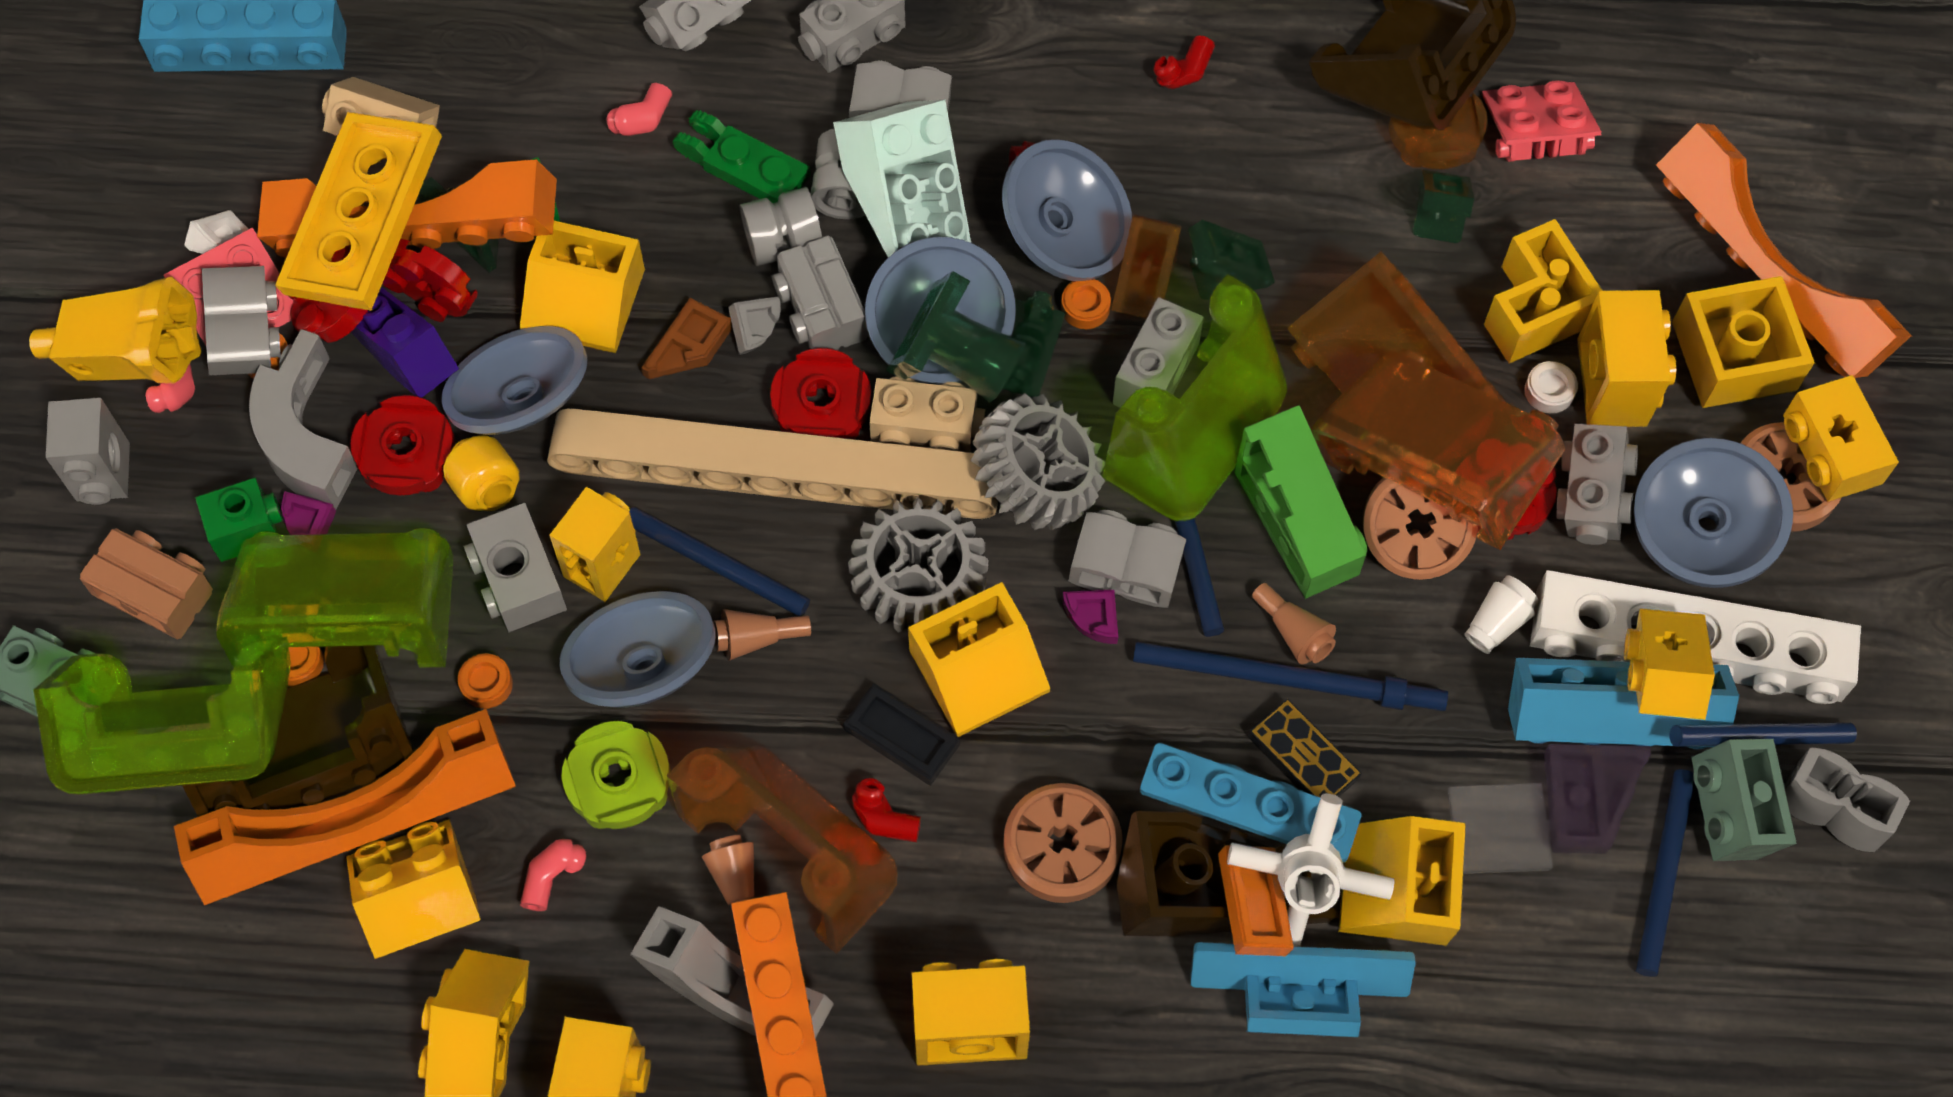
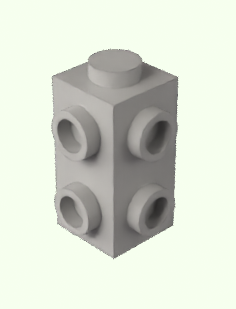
M648 0L639 8L646 18L643 22L644 28L657 45L688 51L703 43L707 39L705 32L719 23L720 26L726 25L739 18L744 13L742 6L751 0Z
M816 0L804 12L799 14L801 35L798 37L799 44L806 56L811 61L817 59L828 73L842 65L852 64L863 52L881 41L887 42L893 39L905 27V0Z
M1575 424L1573 441H1564L1562 471L1569 472L1568 489L1559 488L1557 519H1564L1568 537H1576V540L1581 543L1601 545L1605 544L1607 539L1620 540L1622 523L1631 524L1633 493L1625 492L1626 476L1636 475L1638 445L1629 444L1627 426Z

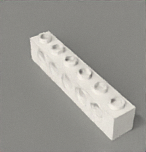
M1549 570L1546 571L1536 591L1539 603L1534 608L1535 616H1533L1530 647L1544 649L1547 654L1552 656L1571 657L1580 655L1596 658L1597 661L1630 662L1624 659L1625 636L1627 629H1632L1631 625H1637L1641 608L1705 615L1713 665H1728L1735 683L1753 686L1754 690L1759 693L1776 695L1788 692L1804 695L1809 701L1814 703L1832 704L1837 701L1842 702L1858 681L1861 625ZM1579 616L1593 618L1599 624L1600 629H1592L1585 626ZM1741 643L1749 646L1754 651L1756 657L1744 655L1736 644ZM1789 653H1796L1802 656L1808 666L1796 664L1791 659Z

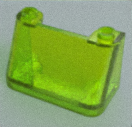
M1229 274L1216 287L1209 302V313L1212 321L1208 336L1200 345L1197 355L1204 362L1207 360L1208 364L1183 396L1179 399L1160 388L1144 387L1131 394L1115 415L1102 477L1165 517L1175 521H1187L1195 518L1202 512L1236 467L1244 428L1276 415L1283 404L1287 392L1286 377L1261 301L1253 289Z
M426 528L414 529L409 533L280 535L274 532L256 533L254 537L246 539L241 545L219 610L217 638L236 672L262 671L263 656L269 653L271 659H283L284 647L384 645L388 657H399V650L402 648L418 655L419 668L446 667L454 558L450 544L446 539L440 537L439 533Z
M287 637L259 639L243 647L235 660V668L231 671V684L132 692L128 670L118 658L110 654L100 653L71 656L33 689L46 771L50 781L58 789L68 794H90L246 780L257 777L267 768L275 754L291 667Z

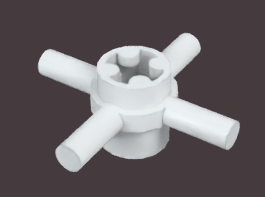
M1326 793L1321 795L1310 834H1304L1292 839L1287 843L1282 853L1233 842L1229 848L1227 864L1278 875V881L1289 903L1287 914L1294 947H1299L1309 914H1319L1334 906L1340 896V889L1387 900L1391 899L1393 893L1394 878L1344 867L1340 853L1331 844L1343 802L1340 797ZM1308 870L1311 872V877H1303L1300 875L1302 872Z

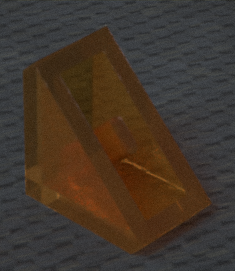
M1133 215L1111 310L1147 319L1157 298L1160 297L1166 300L1177 262L1182 226Z

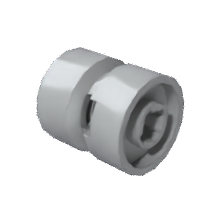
M830 129L822 133L818 139L815 160L817 170L813 175L811 190L815 209L826 216L837 219L864 217L866 215L842 170L835 129Z
M807 187L781 193L776 203H772L767 198H762L740 204V213L746 238L756 266L775 262L780 252L800 245L804 247L807 243L822 238L815 206Z

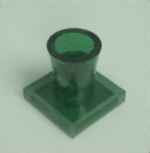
M951 271L933 283L886 371L905 380L922 372L929 359L965 382L986 401L991 403L1001 392L1014 371L1023 352L1025 341L998 332L955 310L970 280Z

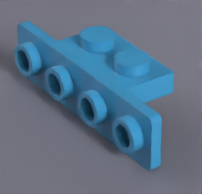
M1157 743L1154 746L1140 786V792L1145 796L1285 844L1297 836L1310 834L1320 797L1300 791L1288 783L1270 781L1247 773L1238 766L1218 763L1162 743ZM1341 805L1331 844L1340 853L1342 861L1345 863L1349 857L1359 826L1361 812Z
M1198 942L1194 944L1190 977L1191 986L1194 988L1245 990L1247 1032L1359 1037L1361 1017L1358 995L1409 996L1416 963L1413 952L1294 947L1287 956L1236 955L1234 944Z

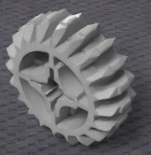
M1025 393L1014 400L1009 399L1007 402L1004 401L997 406L993 412L983 419L982 425L979 427L980 431L972 442L977 450L970 460L981 467L975 480L986 482L989 487L985 498L996 497L1001 503L999 513L1010 510L1014 513L1016 525L1029 520L1033 530L1044 528L1046 525L1053 530L1069 522H1075L1084 515V511L1094 505L1095 500L1099 497L1097 492L1101 490V486L1105 482L1100 473L1106 462L1095 456L1102 444L1092 442L1088 437L1092 426L1082 427L1076 421L1078 411L1067 414L1063 410L1062 400L1052 402L1049 405L1044 394L1031 399Z
M918 496L913 501V509L905 510L903 504L898 500L893 504V515L891 516L878 509L875 513L876 525L863 522L860 528L863 539H854L852 542L851 550L855 557L851 558L848 562L849 573L855 576L851 580L852 590L855 594H863L860 598L861 607L865 611L876 608L875 619L879 624L894 617V629L899 633L905 628L907 622L916 624L976 595V592L984 591L986 578L982 574L988 571V559L982 556L985 552L984 540L982 538H973L976 535V526L973 524V521L960 524L961 512L958 508L944 515L943 504L939 499L932 504L931 509H923V502ZM915 536H923V537H929V538H928V539H919V538H915ZM892 546L895 550V559L897 561L889 566V573L881 578L876 570L877 564L883 553ZM955 554L961 568L956 578L950 585L946 586L943 583V573L941 570L947 566V559ZM927 565L928 571L925 568L922 569L921 567ZM917 592L923 594L924 596L917 597L908 596L905 594Z

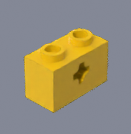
M1853 375L1797 392L1783 414L1786 433L1792 442L1799 445L1807 461L1806 467L1809 478L1815 486L1821 488L1827 502L1882 485L1899 463Z
M588 487L583 490L549 535L563 577L604 602L607 601L641 555L629 507L620 498L611 493L605 492L603 495H600Z
M1640 608L1636 629H1627L1624 643V659L1630 661L1628 690L1636 691L1639 713L1705 720L1715 677L1705 615Z

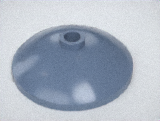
M1045 140L1035 143L1013 160L1004 179L1002 201L1008 227L1022 251L1046 272L1070 281L1093 280L1115 268L1124 258L1132 238L1133 220L1127 194L1113 170L1089 149L1066 140Z
M952 237L921 239L893 253L880 266L873 277L868 289L865 305L867 329L871 341L881 358L893 370L904 377L911 378L919 383L936 385L946 382L961 383L970 380L992 366L1002 355L1010 341L1016 316L1013 289L1001 265L979 246ZM940 312H946L952 317L950 323L943 327L937 326L933 322L935 315Z
M536 326L502 335L475 350L458 365L459 370L448 378L442 392L443 409L449 420L456 427L471 433L499 435L530 427L556 412L572 397L586 372L587 353L582 342L574 333L560 327Z
M1702 438L1676 445L1665 451L1650 464L1642 476L1635 494L1633 519L1642 547L1662 570L1692 585L1723 588L1739 585L1756 578L1778 559L1791 533L1793 505L1790 492L1783 477L1771 462L1760 453L1734 441ZM1701 518H1710L1714 520L1717 528L1705 530L1700 526L1699 520Z
M657 591L622 598L594 612L571 633L561 652L560 671L568 689L576 697L587 703L612 708H627L648 704L677 691L700 671L709 658L715 644L714 623L706 607L698 600L685 594Z

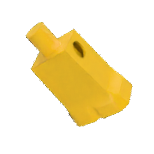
M173 277L154 280L133 289L62 300L56 327L35 329L32 331L29 339L31 352L36 358H50L78 381L149 379L156 383L174 384L184 376L191 361L199 358L201 355V347L197 337V311L193 294Z

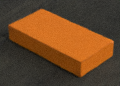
M1225 845L1218 853L1235 954L1287 956L1294 949L1284 892L1278 881V875L1227 864L1230 845ZM1255 847V848H1260V849H1264V850H1269V851L1276 852L1275 848H1270V847Z

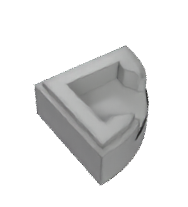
M779 296L736 302L728 307L739 355L758 348L772 334L780 317L781 306Z

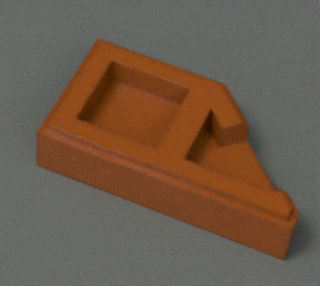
M689 298L642 366L643 376L653 379L707 366L733 329L731 318Z

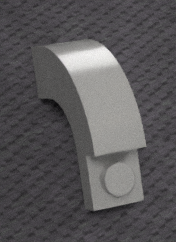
M301 329L293 345L289 344L283 350L279 361V371L260 364L250 392V420L254 435L279 479L296 494L331 503L336 510L358 467L348 446L318 436L303 426L305 405L330 358L320 336Z
M658 906L632 950L631 955L658 979L690 1001L724 1021L756 1036L741 956L720 942L701 922ZM805 987L816 1038L834 1003L825 994Z

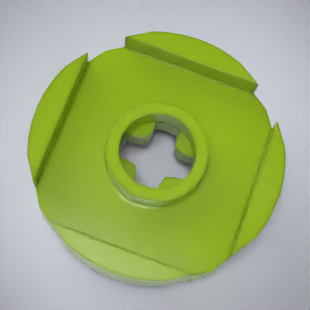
M610 721L589 728L574 742L575 747L570 752L568 760L565 758L562 767V783L573 809L585 818L592 827L598 829L632 827L647 820L654 812L662 809L666 804L668 798L667 791L671 782L670 765L661 742L649 731V734H647L642 729L634 728L631 723ZM619 763L622 770L631 769V775L625 778L623 785L615 787L612 783L605 784L602 778L610 774L608 766Z

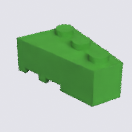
M1300 405L1244 428L1234 473L1304 598L1311 597L1358 576L1367 553L1365 539L1361 531L1352 524Z

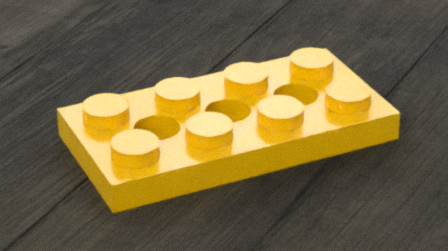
M347 112L275 286L283 295L372 310L442 138V135L434 125ZM382 159H387L386 165L381 171L372 175L367 174L371 165L377 164ZM364 202H369L367 210L361 216L350 218L353 208L362 205ZM351 245L349 254L343 260L331 262L332 256L336 251Z

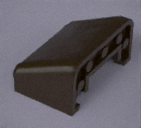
M1383 0L1386 11L1352 55H1347L1345 49L1340 44L1330 43L1322 45L1310 59L1309 64L1312 69V75L1319 87L1325 92L1422 130L1445 129L1511 40L1516 26V12L1512 0Z
M368 624L344 632L334 637L327 644L324 657L329 671L328 674L235 709L229 710L224 699L217 692L210 689H193L163 700L179 780L198 817L226 806L263 810L289 809L322 803L345 796L375 782L398 767L414 753Z

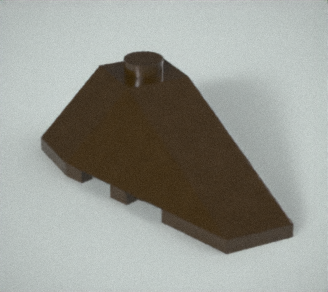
M1135 811L1131 816L1117 880L1123 936H1182L1231 931L1218 853L1225 845H1231L1232 842L1251 847L1268 846L1247 839L1248 834L1230 829L1226 832L1202 823L1201 817L1187 812ZM1280 846L1275 850L1278 853H1282L1285 847ZM1308 870L1302 872L1300 875L1303 877H1311V872ZM1341 889L1340 896L1335 905L1325 912L1309 914L1307 924L1339 922ZM1284 894L1285 903H1286V908H1287V911H1288L1289 903H1288V901H1287V899H1286V896H1285V894Z

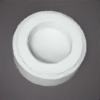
M1547 361L1536 365L1531 370L1525 383L1524 391L1526 399L1535 409L1553 414L1562 412L1570 406L1576 395L1578 383L1575 374L1566 365Z

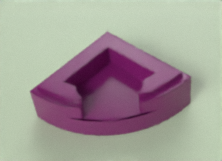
M285 491L281 511L290 536L300 548L318 556L336 514L333 504Z
M1114 590L1063 592L1062 601L1065 613L1079 632L1097 642L1106 644L1118 643Z

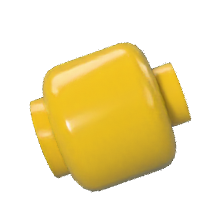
M486 435L473 436L459 441L446 457L443 466L444 478L465 507L475 511H493L505 506L513 498L520 479L519 469L497 439Z

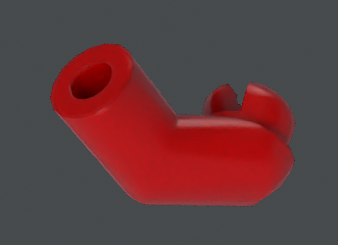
M1195 36L1184 59L1177 60L1174 56H1169L1168 60L1165 56L1159 58L1154 65L1157 82L1165 88L1176 89L1200 81L1214 51V42L1205 36Z
M866 778L859 781L856 786V792L852 796L853 809L866 830L875 836L917 843L921 816L894 812L883 794L885 787L877 779Z

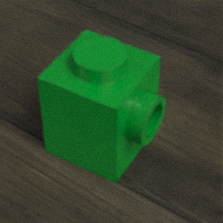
M256 477L195 497L208 542L221 562L281 542L275 525L284 521L280 506L274 492L264 494Z

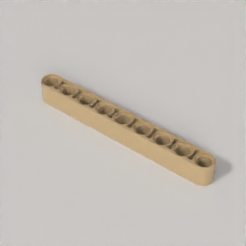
M563 409L557 412L547 462L551 467L570 474L893 510V504L896 500L903 504L905 510L913 509V501L917 496L923 502V509H931L932 504L939 499L943 504L944 515L958 508L962 518L985 519L994 516L998 503L996 497L985 498L989 488L987 483L975 480L981 467L970 461L974 455L971 452L582 409Z

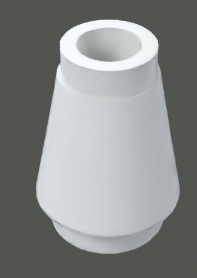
M1507 575L1501 583H1493L1471 622L1470 628L1464 635L1473 646L1489 654L1494 647H1497L1513 632L1535 616L1533 609L1539 603V599L1524 583Z

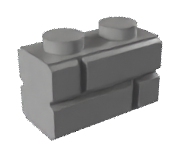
M826 236L811 241L804 247L800 245L779 253L777 256L779 273L772 275V280L781 303L790 301L795 314L790 315L789 319L799 344L807 341L810 349L828 348L838 350L841 346L848 347L865 341L869 337L865 310L833 237Z

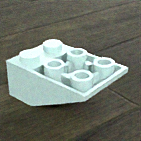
M945 100L905 102L833 122L843 173L888 258L900 248L925 238L952 237L971 243Z

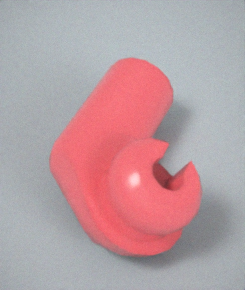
M652 83L643 102L625 104L610 110L607 115L609 130L614 134H622L623 136L639 135L654 131L672 97L671 90L663 84Z
M191 364L188 365L184 376L176 383H160L159 386H151L146 390V401L151 411L161 413L168 409L170 412H173L192 399L195 384Z
M557 839L534 857L528 866L520 906L533 911H546L553 879L563 870L568 873H575L583 868L586 860L584 847L579 844H573L571 839Z

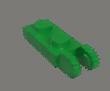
M701 110L694 111L688 122H690V125L697 133L715 142L712 148L709 149L700 139L694 136L691 137L685 132L678 133L672 143L674 148L677 149L676 151L703 166L704 171L759 199L767 198L772 203L778 202L781 193L802 188L811 176L810 166L729 125L725 127L718 118L710 114L708 115Z

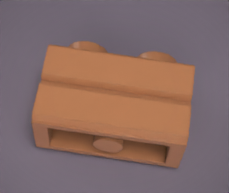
M117 528L112 529L100 545L98 554L93 555L80 573V580L91 595L177 640L181 639L194 621L195 614L201 611L212 595L213 588L203 575L206 569L197 560L184 553L179 552L173 558L161 552L162 545L142 531L136 530L130 536Z

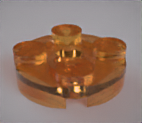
M1472 92L1471 97L1469 96L1450 122V126L1444 130H1422L1390 117L1389 133L1393 144L1401 152V158L1406 165L1413 168L1449 169L1474 160L1487 129V114L1481 100Z

